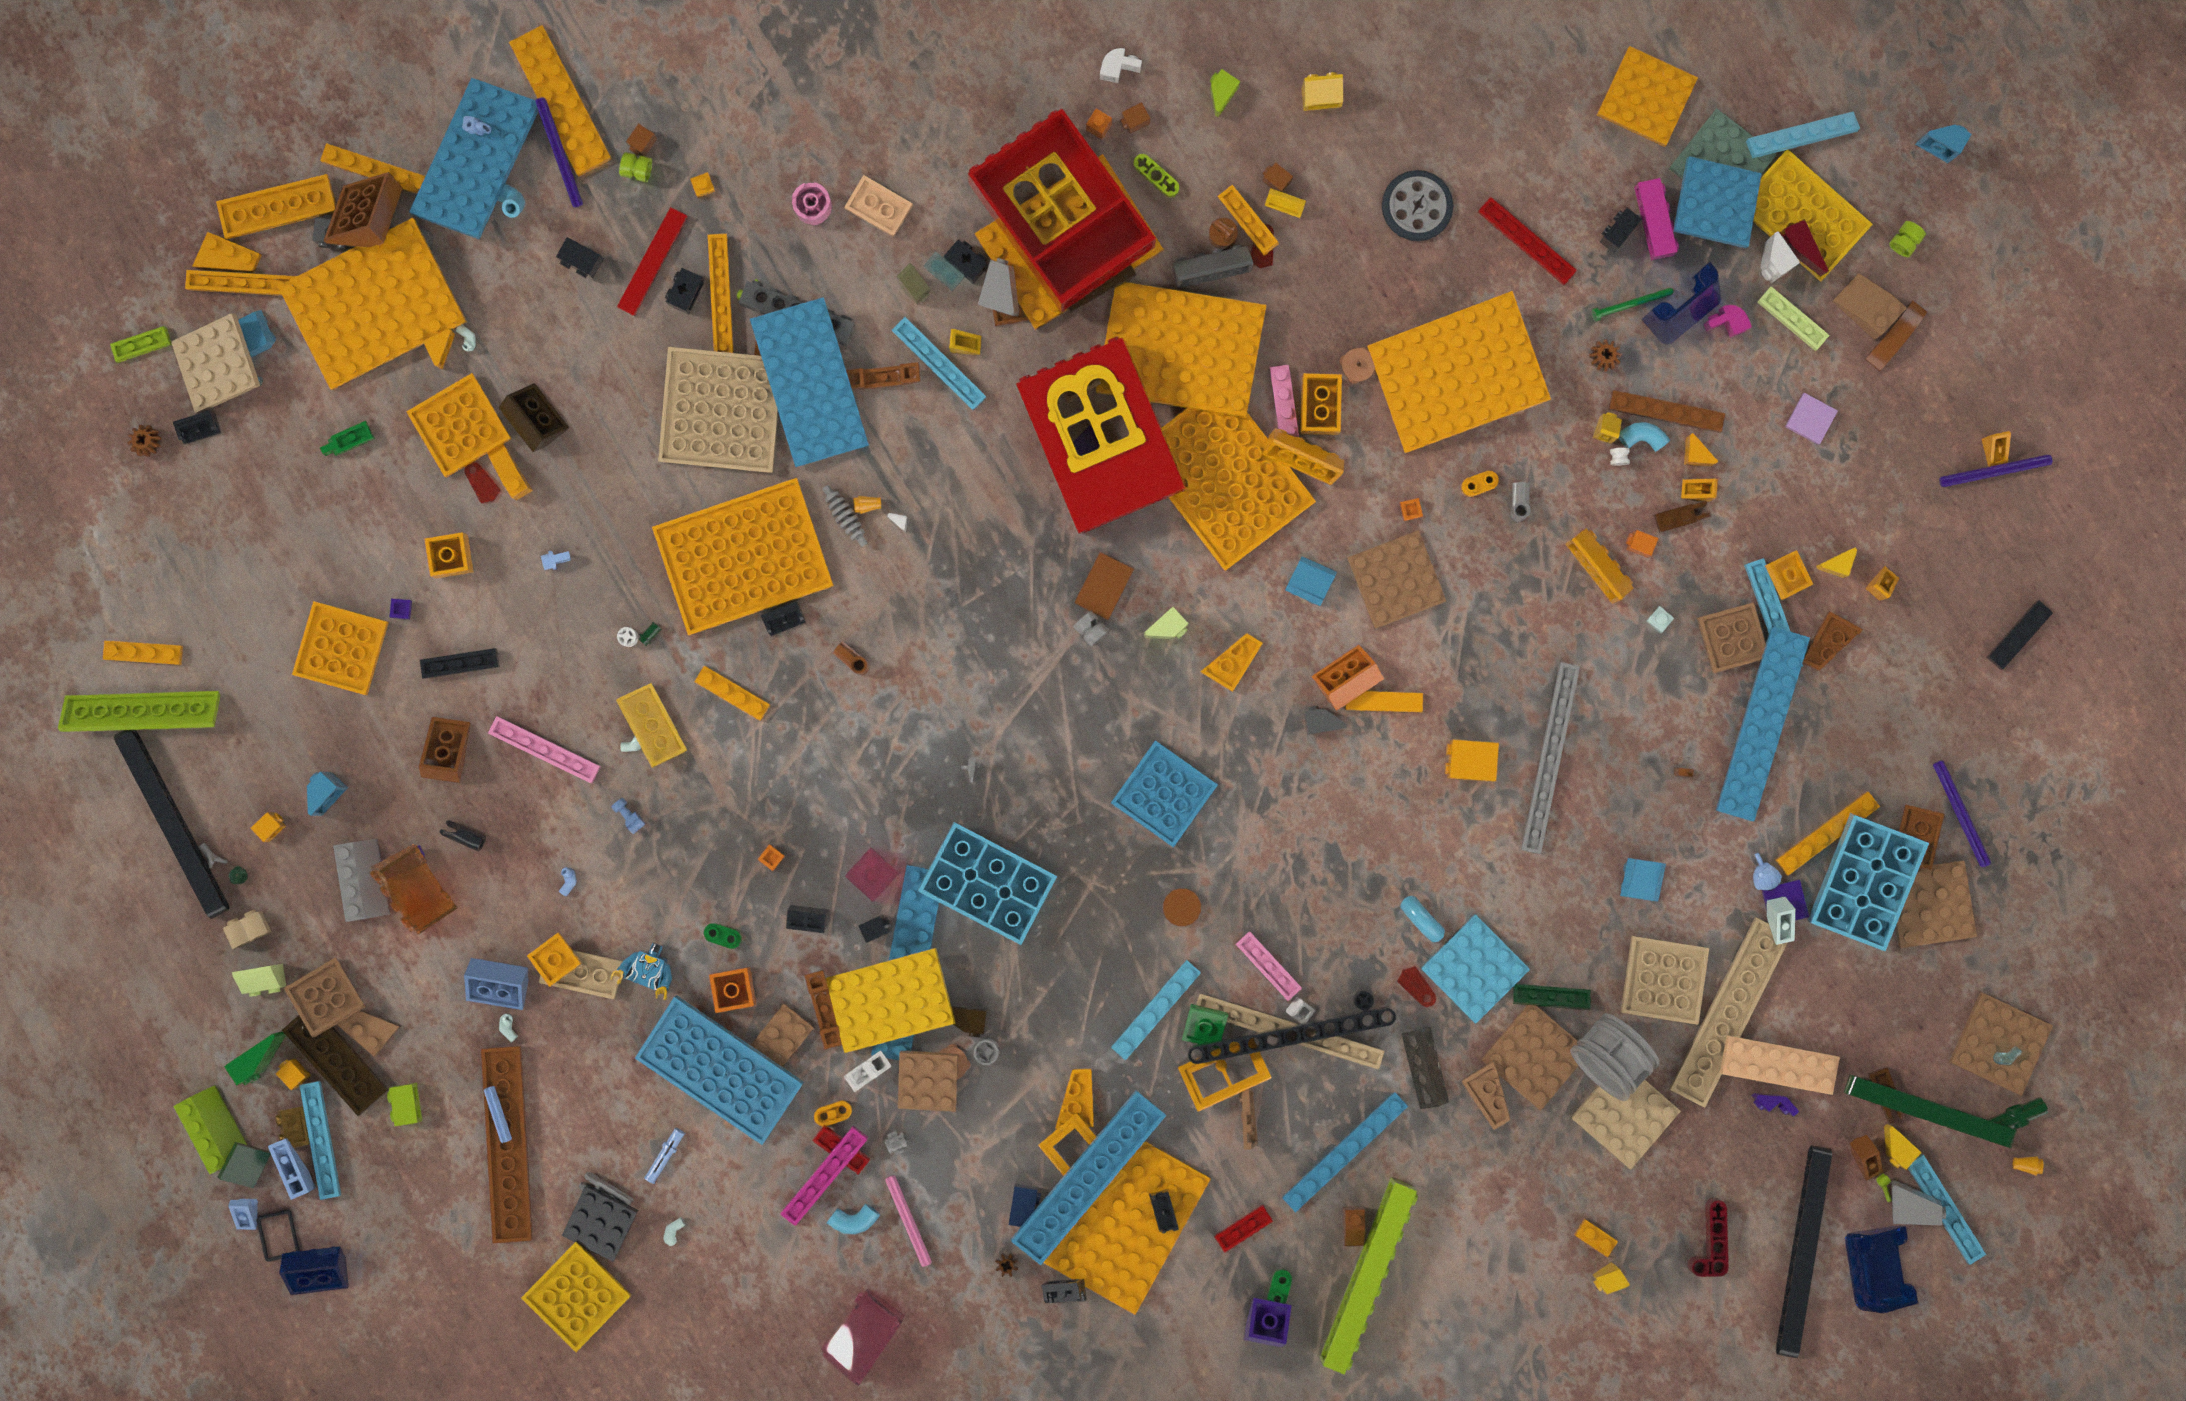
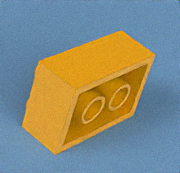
M1303 373L1300 434L1339 435L1341 432L1342 374Z

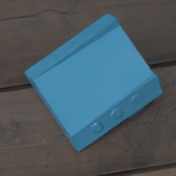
M262 310L255 311L238 320L251 357L270 349L275 343L276 337L270 331L267 324L268 321L263 315Z
M1302 556L1285 591L1299 596L1311 604L1321 606L1337 572Z
M1628 858L1623 868L1625 874L1621 883L1620 896L1658 902L1666 864Z

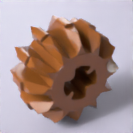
M1604 339L1602 343L1597 341L1596 346L1590 348L1593 353L1589 354V358H1594L1591 365L1598 364L1596 370L1603 367V371L1607 372L1608 368L1614 370L1615 365L1620 364L1621 361L1618 358L1622 357V353L1617 352L1620 346L1613 347L1615 341H1611L1608 344V340ZM1604 352L1606 355H1609L1607 359L1605 358V356H1602Z
M142 424L139 425L138 429L132 428L134 434H128L131 440L127 442L128 445L132 446L130 448L131 452H136L137 456L140 457L143 455L150 457V453L156 454L155 448L161 447L157 442L162 440L160 436H157L159 431L153 429L150 425L145 427Z

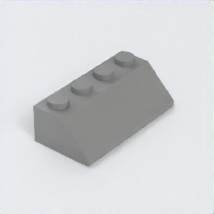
M378 839L334 845L345 921L350 922L390 915L383 868L380 862L381 855Z

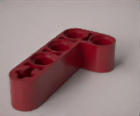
M1713 1197L1708 1199L1705 1204L1706 1256L1691 1257L1687 1264L1688 1269L1698 1277H1721L1726 1275L1729 1270L1727 1206L1723 1201ZM1716 1204H1718L1720 1207L1716 1208V1211L1713 1210V1207H1716ZM1719 1222L1721 1225L1720 1229L1714 1232L1713 1225ZM1720 1242L1721 1248L1718 1251H1714V1244ZM1702 1262V1268L1699 1271H1695V1264ZM1721 1262V1268L1715 1271V1263Z

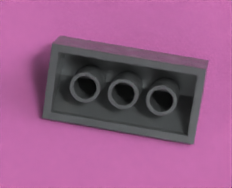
M1235 245L1231 247V250L1227 251L1218 249L1209 255L1200 253L1194 255V258L1191 259L1186 257L1176 259V262L1172 264L1177 289L1251 272L1253 260L1248 247Z

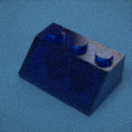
M341 1246L282 1253L279 1274L290 1295L346 1289L349 1287L346 1257Z

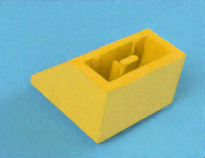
M1337 72L1327 73L1326 76L1311 74L1304 78L1301 88L1304 111L1342 107L1343 74H1337Z

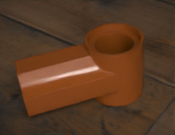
M844 641L832 653L857 675H864L869 670L867 660ZM858 661H863L864 668L857 671L855 664Z

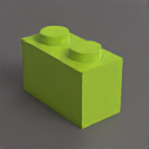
M417 1082L390 1087L387 1098L392 1106L390 1118L394 1122V1127L423 1121Z

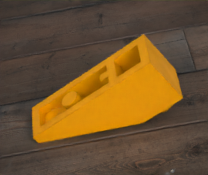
M504 444L487 453L511 498L517 501L533 491Z

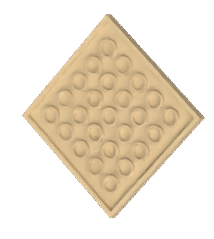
M668 347L658 462L773 473L778 409L761 356Z

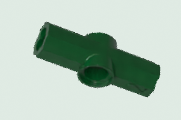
M2038 1097L2024 1104L2010 1106L2005 1109V1112L1987 1120L2018 1129L2028 1125L2029 1121L2047 1114L2048 1108L2043 1099Z

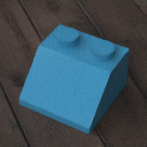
M1951 125L1927 132L1915 145L1949 163L1961 154L1972 134L1961 125Z
M316 772L309 779L311 782L307 785L308 814L310 816H323L348 789L332 772Z

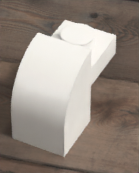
M1124 48L1114 49L1105 56L1102 62L1100 80L1118 83L1121 69L1140 73L1142 60L1133 55L1126 57Z
M880 1050L846 1074L844 1078L853 1091L856 1092L892 1066Z

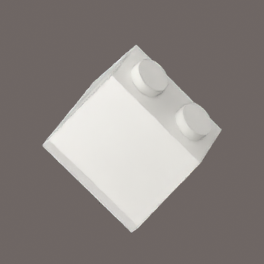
M1776 232L1765 242L1760 267L1763 277L1767 281L1769 280L1770 283H1773L1800 263L1779 232Z

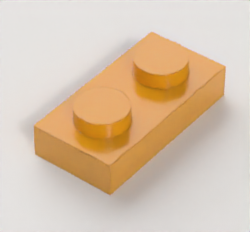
M1586 1219L1582 1221L1574 1234L1607 1258L1618 1243L1616 1239Z

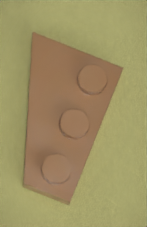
M362 1010L337 1023L342 1030L373 1056L380 1052L401 1027Z
M1495 1060L1462 1079L1461 1082L1494 1130L1510 1121L1511 1117Z
M1253 1087L1239 1093L1240 1103H1242L1241 1119L1243 1123L1244 1150L1252 1149L1258 1144Z

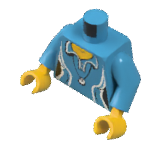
M652 942L649 952L644 950L634 952L621 963L617 970L612 972L610 980L614 976H618L617 984H620L623 975H625L624 979L656 990V999H658L659 994H664L663 999L667 1000V991L672 981L670 965L667 964V959L660 957L663 946Z

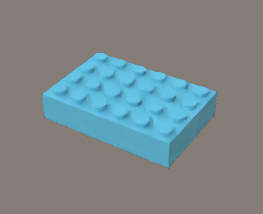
M1850 813L1808 921L1886 951L1929 843Z
M953 822L917 891L1022 945L1057 876Z

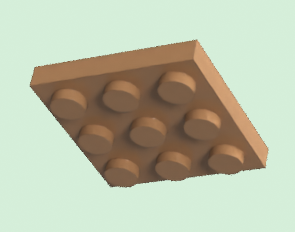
M1754 602L1697 618L1712 673L1762 659L1766 643Z
M336 957L284 988L313 1038L365 1007Z
M900 1051L898 1108L956 1112L958 1054Z

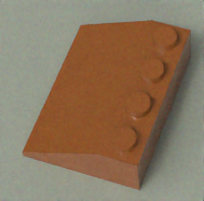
M389 172L344 185L324 242L327 244L372 247L384 243L400 198L402 186Z

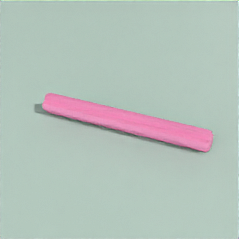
M889 1176L885 1179L921 1266H928L932 1262L896 1176Z

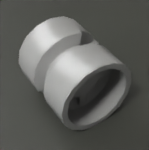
M1089 611L1073 626L1080 635H1085L1084 640L1091 647L1109 631L1103 623H1098V617L1092 611Z
M983 1038L978 1041L974 1048L976 1061L982 1065L994 1063L999 1055L1000 1048L998 1043L991 1038Z

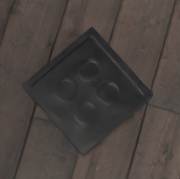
M587 1184L581 1193L562 1236L573 1242L577 1241L581 1246L614 1262L639 1210Z

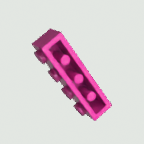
M1660 178L1639 182L1634 187L1651 261L1674 256L1678 252L1679 244L1673 234L1674 222L1669 217L1670 205L1665 200V185L1661 183Z

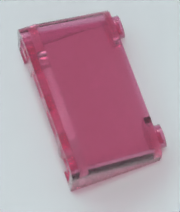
M868 1289L864 1293L860 1291L854 1300L857 1304L831 1342L827 1340L821 1348L823 1351L822 1356L857 1386L863 1381L901 1325L905 1316Z

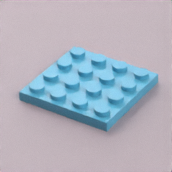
M1476 914L1420 968L1475 1024L1530 970Z

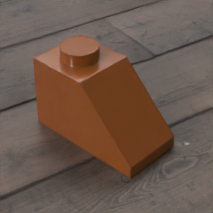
M1867 1134L1857 1137L1849 1143L1851 1153L1866 1181L1883 1173L1879 1150Z
M1362 1206L1343 1207L1344 1246H1364L1365 1209Z

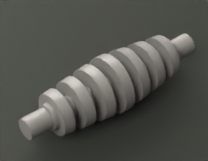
M829 485L823 488L827 495L825 501L826 503L831 502L828 506L830 510L835 509L832 515L833 517L838 516L835 519L837 524L843 522L840 527L842 529L848 528L845 533L847 535L853 534L850 537L851 540L858 541L861 547L868 544L863 535L865 533L864 529L859 530L862 526L861 523H855L858 520L857 515L852 516L855 513L853 508L847 510L850 505L844 503L845 499L843 497L838 498L840 496L839 492L832 491Z

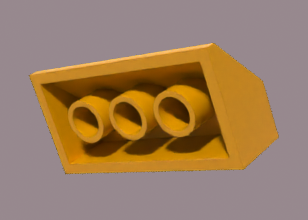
M1275 428L1271 432L1262 453L1329 485H1332L1344 472V460L1339 458L1337 454L1328 453L1322 450L1320 446L1308 444L1304 439L1293 437L1282 429Z
M1585 528L1565 543V545L1612 604L1618 602L1634 589L1632 586L1633 582L1627 575L1622 574L1620 571L1621 567L1617 561L1611 560L1604 545L1600 546L1596 541L1597 536L1595 533Z

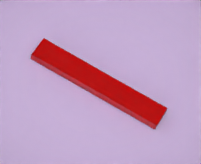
M1492 197L1478 210V213L1563 286L1577 271Z
M672 207L669 208L617 308L635 317L688 218L687 215Z

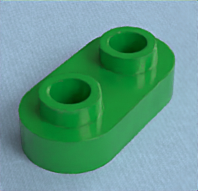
M711 923L704 929V937L711 943L734 949L742 942L741 933L735 929L717 923ZM712 929L716 930L717 934L715 937L710 935ZM730 935L735 938L733 943L728 941Z
M1278 1269L1274 1272L1267 1294L1268 1301L1276 1302L1274 1297L1279 1295L1281 1300L1278 1303L1286 1304L1292 1284V1276L1288 1270ZM1285 1277L1286 1281L1284 1283H1280L1279 1278Z

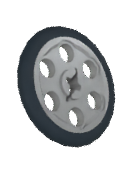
M1414 170L1398 175L1387 186L1382 198V212L1387 225L1394 233L1407 240L1424 241L1436 237L1444 231L1453 215V198L1448 186L1438 176L1427 171ZM1419 182L1422 184L1423 189L1416 192L1413 190L1412 184ZM1397 192H1404L1406 199L1404 201L1397 200ZM1430 192H1437L1439 199L1437 201L1430 200ZM1423 196L1420 205L1423 208H1418V210L1415 211L1414 215H1412L1415 207L1413 202L1417 203ZM1436 210L1439 213V218L1436 220L1431 219L1429 212ZM1397 211H1405L1406 218L1399 220L1396 217ZM1414 220H1421L1423 227L1415 229L1413 227Z

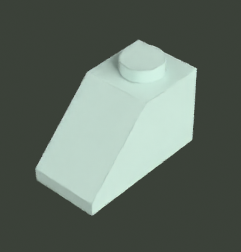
M1786 897L1767 900V919L1775 944L1795 941V908Z

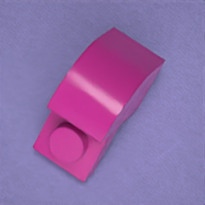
M1735 305L1722 306L1718 310L1719 313L1708 317V321L1704 324L1706 331L1724 324L1730 338L1752 328L1747 314Z

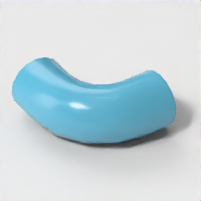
M508 184L504 185L497 201L503 203L502 211L506 216L510 218L517 217L526 205L525 199L516 188Z
M1647 422L1633 423L1622 429L1619 435V440L1626 448L1632 447L1639 441H1645L1650 444L1655 452L1671 441L1658 426Z
M1408 896L1402 901L1400 908L1431 942H1438L1444 937V927L1426 910L1417 897Z
M866 1203L855 1215H848L840 1208H837L827 1221V1224L843 1234L856 1235L867 1231L880 1217V1213Z

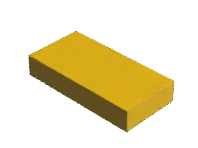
M1270 188L1264 206L1300 218L1306 200Z

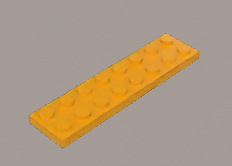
M541 25L510 41L509 44L537 98L544 97L547 101L563 149L577 176L579 177L612 160L544 26Z

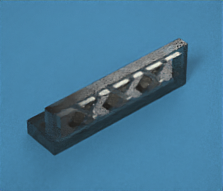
M1431 1027L1402 1033L1420 1109L1439 1107L1448 1103L1449 1098ZM1409 1036H1415L1417 1043L1415 1047L1410 1044ZM1415 1055L1421 1059L1420 1066L1415 1063ZM1420 1073L1425 1076V1085L1419 1080ZM1425 1092L1430 1095L1431 1103L1425 1104L1423 1096Z

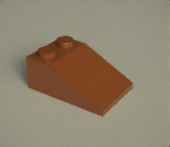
M438 717L431 718L419 763L421 778L460 783L466 756L470 722Z

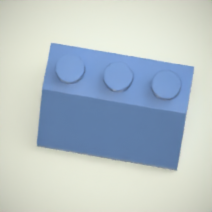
M470 959L464 974L466 1001L523 1010L529 981L527 967L483 959Z

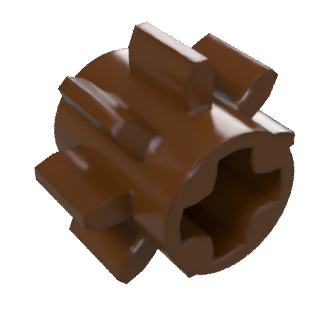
M1011 1252L1009 1256L1001 1253V1260H995L999 1264L995 1270H1000L1002 1277L1008 1273L1012 1277V1270H1018V1267L1014 1265V1263L1018 1262V1258L1013 1259ZM1010 1261V1266L1005 1269L1003 1263Z

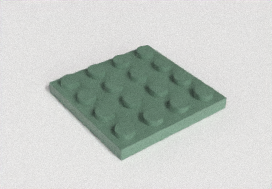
M1716 108L1669 167V170L1683 180L1686 159L1690 156L1763 173L1776 154L1772 153L1752 159L1746 141L1753 136Z

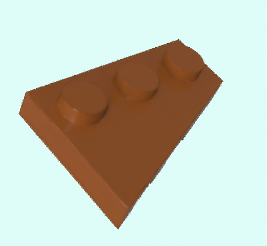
M1830 611L1827 612L1805 653L1803 664L1816 671H1820L1863 629Z

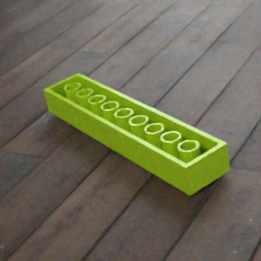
M1392 1177L1389 1180L1320 1355V1360L1324 1367L1344 1375L1352 1367V1355L1358 1351L1361 1343L1359 1337L1367 1329L1368 1323L1366 1320L1368 1315L1371 1316L1374 1311V1299L1379 1297L1382 1286L1380 1284L1382 1279H1386L1389 1273L1387 1266L1389 1261H1393L1397 1250L1395 1246L1397 1242L1402 1240L1404 1234L1402 1228L1404 1223L1407 1224L1409 1222L1411 1205L1414 1206L1418 1199L1417 1190L1412 1185Z

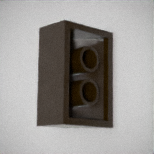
M535 383L508 394L498 407L532 452L546 447L569 429V426Z

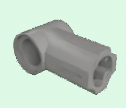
M1512 483V509L1510 514L1516 522L1524 521L1530 514V483ZM1516 508H1522L1525 511V515H1518Z

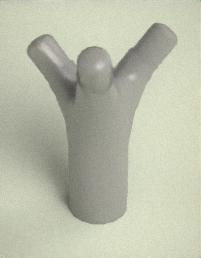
M971 757L968 760V764L962 765L961 768L969 771L970 782H973L974 770L979 768L980 765L976 764V759Z
M206 843L199 846V849L208 860L209 868L213 867L214 861L227 864L228 861L215 855Z

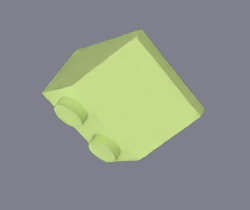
M1172 607L1144 632L1145 638L1174 639L1177 636L1180 639L1188 630L1186 628L1188 622Z
M283 964L232 972L241 993H249V997L261 995V991L268 990V994L280 992L281 987H286Z

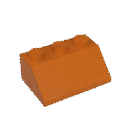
M1357 645L1311 676L1336 711L1384 679L1377 664L1360 645Z

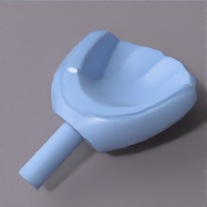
M1759 853L1754 854L1759 864L1753 873L1755 888L1757 890H1771L1777 887L1781 882V873L1768 862L1763 863Z

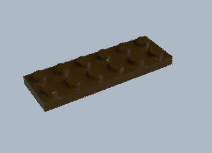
M298 1015L282 1029L283 1033L357 1116L362 1115L389 1090L333 1026L313 1038L300 1015Z

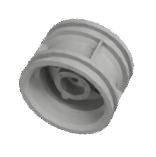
M1607 1013L1603 1014L1600 1020L1594 1023L1590 1031L1583 1038L1579 1039L1577 1045H1574L1570 1050L1573 1059L1583 1072L1600 1088L1621 1101H1627L1630 1094H1633L1638 1086L1653 1073V1069H1657L1660 1065L1659 1058L1654 1050L1634 1029L1619 1018Z

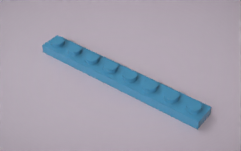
M1393 1092L1283 1195L1282 1199L1296 1213L1408 1107L1406 1103Z

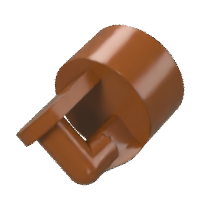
M1216 219L1211 223L1209 229V241L1217 249H1228L1236 242L1238 229L1231 219Z

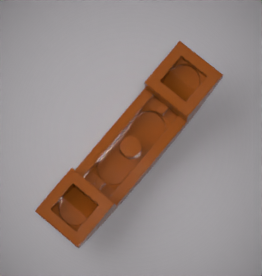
M1913 300L1883 339L1865 358L1878 371H1881L1927 314V311Z
M919 362L873 369L846 370L852 390L886 388L921 382Z
M820 970L805 974L804 977L813 1002L824 1050L842 1045L824 971Z

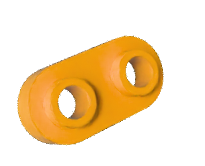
M1493 471L1479 473L1466 478L1461 484V491L1467 497L1493 490L1498 485L1499 478ZM1491 477L1492 483H1487L1486 478ZM1469 483H1472L1474 485L1473 490H1470L1468 488Z
M840 1100L819 1107L814 1114V1120L819 1126L824 1124L828 1126L846 1120L852 1114V1106L848 1101ZM841 1106L846 1108L845 1113L839 1111ZM821 1113H827L828 1118L823 1119Z

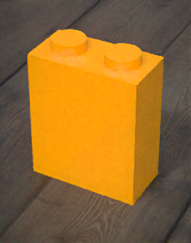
M1450 740V744L1447 743L1446 755H1449V763H1445V774H1448L1447 778L1495 782L1497 778L1499 743Z

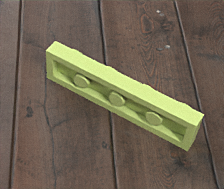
M1769 287L1757 301V303L1815 351L1830 336L1773 287Z

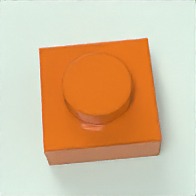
M1419 498L1399 503L1403 521L1423 517Z
M769 844L758 860L774 871L785 855Z

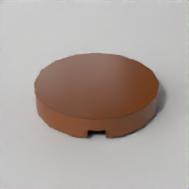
M1178 888L1171 891L1165 897L1163 912L1170 923L1176 926H1188L1198 919L1201 912V903L1193 891L1186 888Z

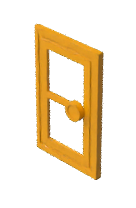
M1251 1038L1248 1042L1250 1048L1257 1047L1254 1038ZM1232 1042L1229 1045V1050L1232 1052H1236L1240 1048L1238 1042ZM1221 1048L1210 1052V1054L1213 1056L1219 1055ZM1261 1053L1249 1054L1258 1073L1233 1085L1226 1072L1227 1063L1225 1060L1221 1059L1201 1064H1194L1190 1061L1179 1066L1178 1069L1197 1111L1206 1109L1271 1079L1272 1077ZM1216 1063V1069L1223 1073L1229 1087L1203 1098L1192 1073Z
M1077 1113L1038 1144L1040 1149L1063 1176L1070 1167L1053 1146L1074 1128L1089 1145L1096 1138V1135ZM1123 1168L1089 1208L1094 1206L1129 1176Z

